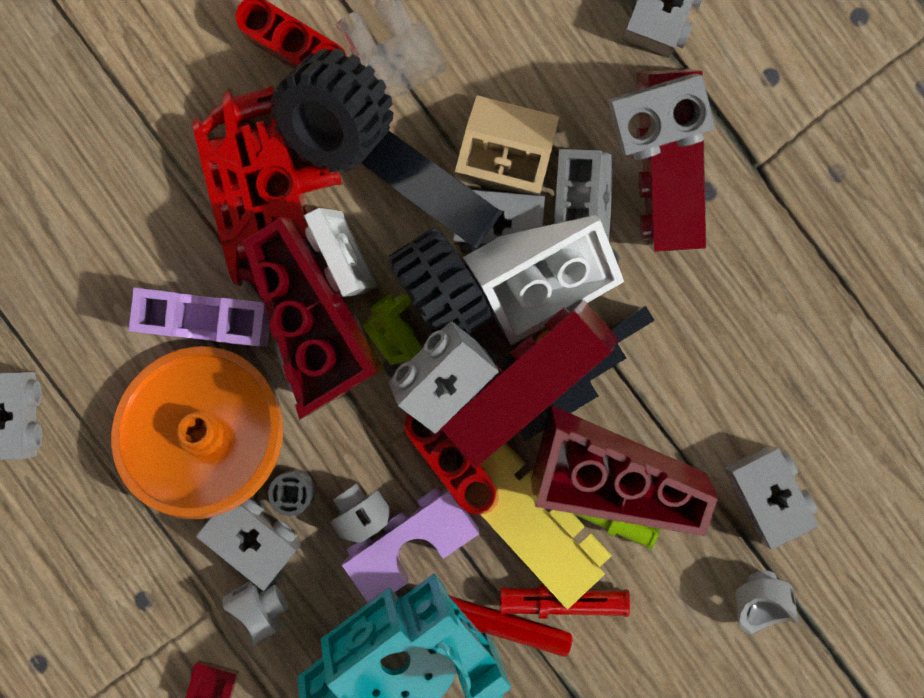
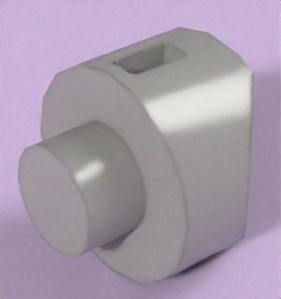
M356 483L332 499L341 514L332 519L330 524L340 539L362 543L388 525L389 505L379 490L365 497ZM359 509L367 520L363 524L355 514Z
M771 571L754 572L748 576V583L743 584L736 590L735 600L738 623L741 630L747 634L753 635L767 626L780 622L792 621L798 623L799 619L793 587L786 581L778 580L775 573Z
M249 581L225 594L222 598L224 611L239 619L249 630V647L279 632L281 627L278 615L288 610L286 599L282 591L275 584L262 591Z

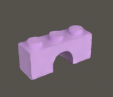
M133 288L129 331L268 347L270 333L268 322L270 319L264 302Z
M438 487L432 489L417 500L420 506L419 509L407 517L403 511L399 512L388 520V525L383 528L385 530L384 533L372 541L368 538L362 543L355 542L346 550L350 556L345 559L342 566L367 603L389 587L395 593L408 583L409 575L399 560V549L407 541L412 539L426 540L437 549L444 559L479 535V528L469 513L458 504L448 489L443 492Z

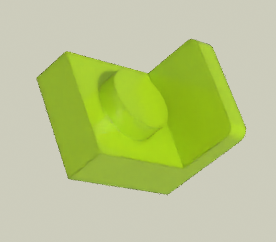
M391 294L383 297L370 308L373 315L361 325L391 365L410 361L422 349L412 327L399 316L412 303L408 294L393 298Z

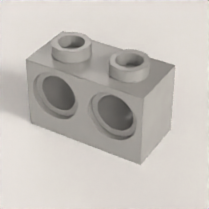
M700 74L687 75L607 99L620 151L625 155L633 154L634 160L657 155L661 152L659 146L677 141L678 147L705 140L704 132L715 129L703 76ZM688 99L694 107L693 117L689 122L679 125L673 118L674 107L679 101ZM645 112L649 116L651 123L648 132L641 137H632L628 129L630 119L637 113Z

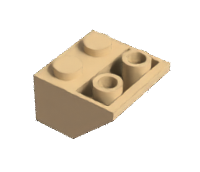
M477 95L465 130L455 169V178L512 194L540 196L559 116Z

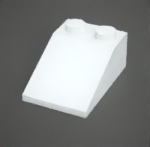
M597 215L503 235L463 257L475 283L491 308L494 320L511 346L545 327L544 324L563 307L571 312L583 300L588 303L624 282L601 220Z

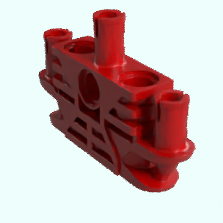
M274 86L238 96H233L232 91L228 89L223 93V101L210 112V115L201 122L198 117L192 121L228 271L235 286H241L243 280L253 282L256 285L252 270L243 267V259L248 257L242 241L263 228L261 218H264L266 226L280 217L294 219L311 247L305 232L309 225L304 217L307 214L303 193L342 185L339 172H329L325 166L322 170L313 167V165L296 169L292 150L284 143L286 141L284 136L278 134L275 128L278 122L275 119L271 118V125H268L264 120L256 122L257 128L255 129L249 124L242 126L241 121L271 114V109L274 107L271 99L272 95L276 92ZM225 123L226 136L211 139L209 133L218 125ZM242 139L245 141L250 166L247 165ZM278 176L287 177L289 181L287 192L280 197L271 196L269 193L270 182ZM257 178V191L268 204L258 206L252 179Z

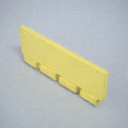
M506 442L481 464L499 490V500L496 507L486 514H481V516L568 610L605 575L600 567L612 555L592 533L579 545L573 538L585 526L573 513L555 510L548 512L544 508L535 507L531 486L533 470L520 481L516 478L515 474L526 465V462ZM484 483L473 484L467 492L468 501L476 508L484 506L490 497L489 489Z

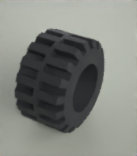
M326 48L318 50L315 54L312 52L276 87L277 91L272 95L271 99L274 105L271 109L272 118L278 122L275 128L278 134L283 135L286 139L284 143L289 149L293 148L298 153V157L304 162L309 160L312 162L313 167L321 170L325 166L329 172H339L340 169L346 172L352 170L356 165L359 166L387 134L394 114L389 109L393 103L391 96L384 92L387 86L383 79L378 80L374 75L376 71L370 65L365 67L361 64V58L352 54L350 57H347L344 50L334 49L330 53Z
M433 227L389 255L391 269L432 333L441 330L447 323L452 321L469 335L492 320V311L488 302L441 231Z

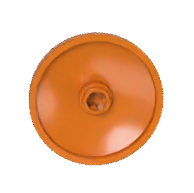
M198 346L179 349L158 358L144 368L133 379L121 397L111 430L114 463L123 483L137 499L154 510L182 519L215 517L227 513L246 502L268 479L276 465L282 446L283 415L279 399L270 382L254 365L243 357L216 347Z

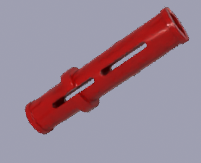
M538 584V588L500 587L499 611L500 615L538 614V619H547L548 614L628 617L630 614V593L628 589H589L567 610L544 584Z

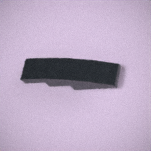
M391 131L387 132L361 163L475 248L479 247L502 214L501 210Z
M646 306L638 308L610 328L619 338L613 351L551 405L572 413L599 396L590 381L627 359L618 343L655 321ZM551 405L519 431L524 441L529 440L545 429Z

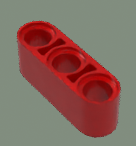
M243 0L235 12V20L239 29L252 44L293 69L312 52L315 54L320 49L327 48L330 53L334 49L344 50L339 44L266 0ZM257 14L268 15V21L263 28L259 30L249 29V22L253 16ZM290 37H304L305 43L299 51L291 53L285 51V43Z
M407 414L404 424L408 437L458 504L466 512L476 515L492 511L498 503L499 490L481 464L475 468L462 453L463 463L459 470L449 473L445 471L441 461L443 454L450 449H458V447L442 429L427 438H421L416 431L418 420ZM475 483H484L490 492L489 500L482 507H473L467 499L468 489Z

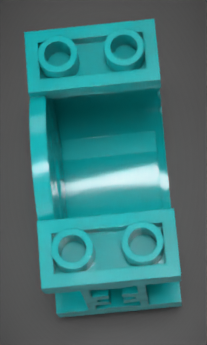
M435 573L400 599L390 587L321 638L323 657L297 676L299 698H441L451 686L456 673L465 698H502L512 688L494 641L487 633L479 632L448 596L444 583ZM403 650L409 655L406 664L399 669H387L380 662L385 656L401 653Z

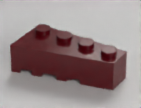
M688 68L636 72L637 83L635 91L691 74L703 76V71ZM688 99L679 101L673 110V118L679 125L689 122L694 114L693 104ZM645 112L639 113L640 128L637 129V137L645 135L650 128V118ZM704 140L683 147H678L677 141L660 145L661 152L659 154L642 159L643 171L639 172L638 175L640 198H645L646 211L645 215H640L641 240H647L648 246L654 252L706 249Z
M280 217L242 241L260 298H263L270 321L268 324L273 339L276 338L284 362L282 367L287 383L290 382L296 400L294 405L299 420L313 414L385 369L343 299L329 284L324 268L294 219Z
M585 300L578 304L571 312L565 307L559 310L544 324L549 331L537 342L530 336L511 353L515 361L504 371L497 365L496 367L499 372L441 428L475 468L613 351L619 338Z
M551 405L531 477L535 507L706 536L718 500L706 472Z

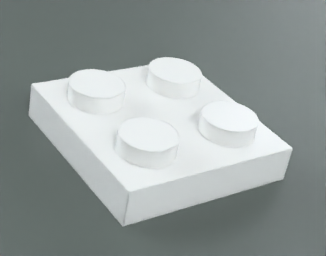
M318 208L304 215L309 225L305 229L306 236L316 252H322L328 265L324 269L325 275L335 292L340 291L342 296L345 297L364 295L378 288L342 211Z

